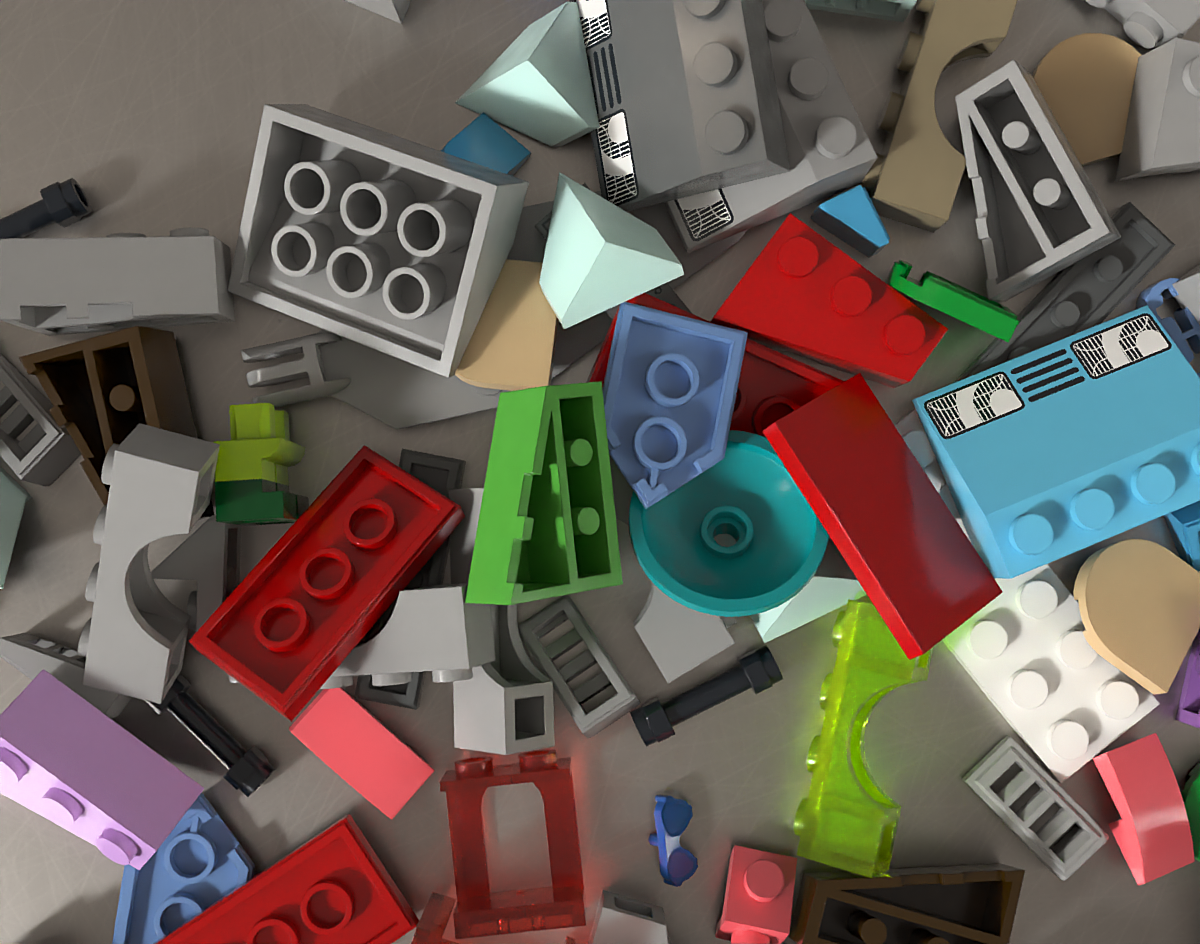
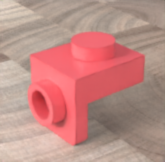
M735 845L730 853L723 914L717 922L715 937L731 941V944H782L790 933L797 858Z

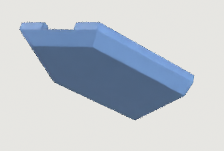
M623 302L619 306L602 388L608 448L614 462L644 508L647 509L724 459L748 332Z
M203 793L198 796L162 845L140 870L129 864L124 865L112 944H153L253 878L255 864Z

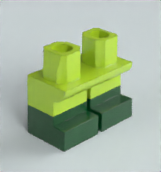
M270 403L229 405L231 440L213 441V443L220 444L215 470L216 522L243 526L295 523L309 507V498L289 492L288 467L295 466L302 460L306 447L290 441L288 412L274 410V405Z

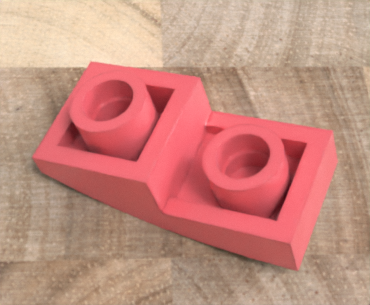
M342 687L323 689L288 728L295 737L391 820L435 771L427 761L386 728L375 715Z
M1153 733L1092 758L1121 816V819L1108 825L1137 885L1146 884L1195 862L1192 835L1184 801L1168 757L1157 734Z

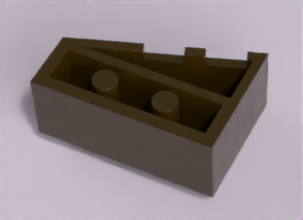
M137 325L19 357L28 375H36L54 407L49 411L59 428H66L79 449L84 458L80 465L104 505L108 503L110 485L103 484L101 480L103 463L107 452L114 443L120 445L139 423L197 438L174 332ZM211 499L209 506L199 520L215 515Z
M1004 864L804 873L788 937L797 944H1009L1025 870Z

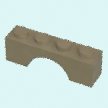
M917 0L916 10L925 12L919 34L910 31L903 45L897 69L905 71L906 75L900 94L891 91L885 102L878 129L887 131L881 154L876 153L878 158L860 183L862 188L865 187L866 191H868V195L879 216L932 233L949 220L966 166V160L946 139L938 124L935 112L937 82L941 73L952 65L968 59L989 57L1007 36L1018 0Z

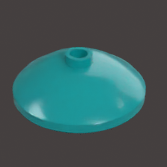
M729 430L724 459L649 508H644L634 491L630 501V540L634 554L645 574L655 586L674 601L690 609L710 615L724 617L754 615L766 612L789 601L815 575L822 562L829 539L827 531L767 438L745 431ZM719 534H728L736 540V543L729 547L721 546L714 540V537Z

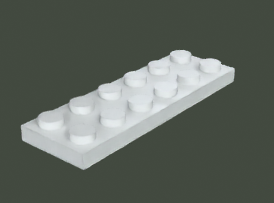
M913 408L894 423V426L969 539L917 411ZM1045 564L1012 579L994 578L1003 593L942 639V641L1049 775L1057 782L1063 783L1160 703L1151 692L1101 657L1089 645L1083 635V631L1086 629L1080 615L1079 603L1077 600H1074L1073 595L1048 564Z

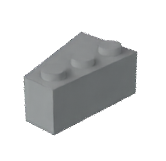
M1176 37L1138 58L1123 147L1120 153L1115 181L1165 173H1184L1200 169L1199 42Z
M1012 60L955 96L968 178L972 179L978 218L975 220L978 239L982 240L988 276V279L985 281L989 300L1007 301L1121 238L1120 233L1035 80L1027 69L1017 61Z
M203 228L174 229L170 231V236L146 237V235L140 233H115L106 237L0 239V320L48 336L118 331L137 325L157 328L235 322L233 293L228 292L232 270L230 247L216 237L209 236V230Z

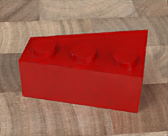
M791 213L710 321L716 325L748 332V339L762 343L766 347L781 352L784 350L852 375L861 373L864 379L892 388L912 380L948 331V328Z

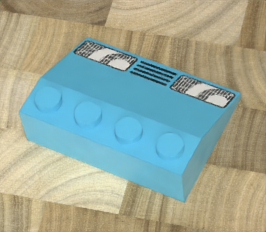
M1148 305L912 400L971 544L993 578L1012 579L1200 501V377Z

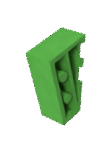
M602 381L549 385L500 393L465 603L515 605L622 585Z

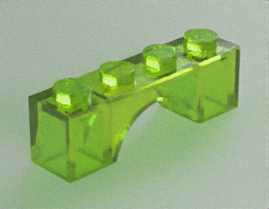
M848 599L846 611L841 610L833 628L832 644L835 648H838L834 672L826 675L820 692V709L826 712L821 736L816 735L808 751L807 771L813 773L808 798L801 800L795 815L794 834L800 836L797 856L873 878L889 870L902 806L884 793L870 773L864 752L865 729L874 708L887 694L906 684L927 681L934 647L925 654L909 660L873 603Z

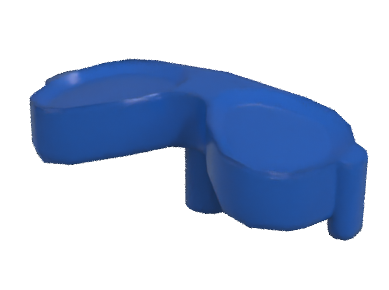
M660 794L655 797L657 804L654 809L657 833L650 834L648 841L650 845L656 846L659 849V867L664 883L678 887L682 885L683 881L693 876L698 868L697 858L691 852L681 847L679 843L681 834L685 831L693 816L692 806L685 800Z

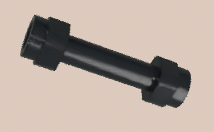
M70 178L62 183H53L41 189L42 200L0 219V239L23 238L55 222L65 228L82 220V216L91 213L90 203L75 179Z
M767 645L738 657L739 666L662 704L657 697L631 711V717L646 747L675 735L673 726L752 688L755 694H758L783 680L779 667Z
M179 673L161 704L145 702L158 715L166 711L171 713L229 770L223 777L236 790L239 789L249 797L276 769L267 761L268 758L256 746L247 751L186 692L191 687V684Z

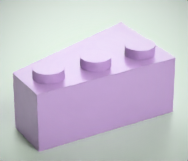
M44 669L0 715V793L97 846L107 858L118 864H129L140 870L154 855L205 789Z

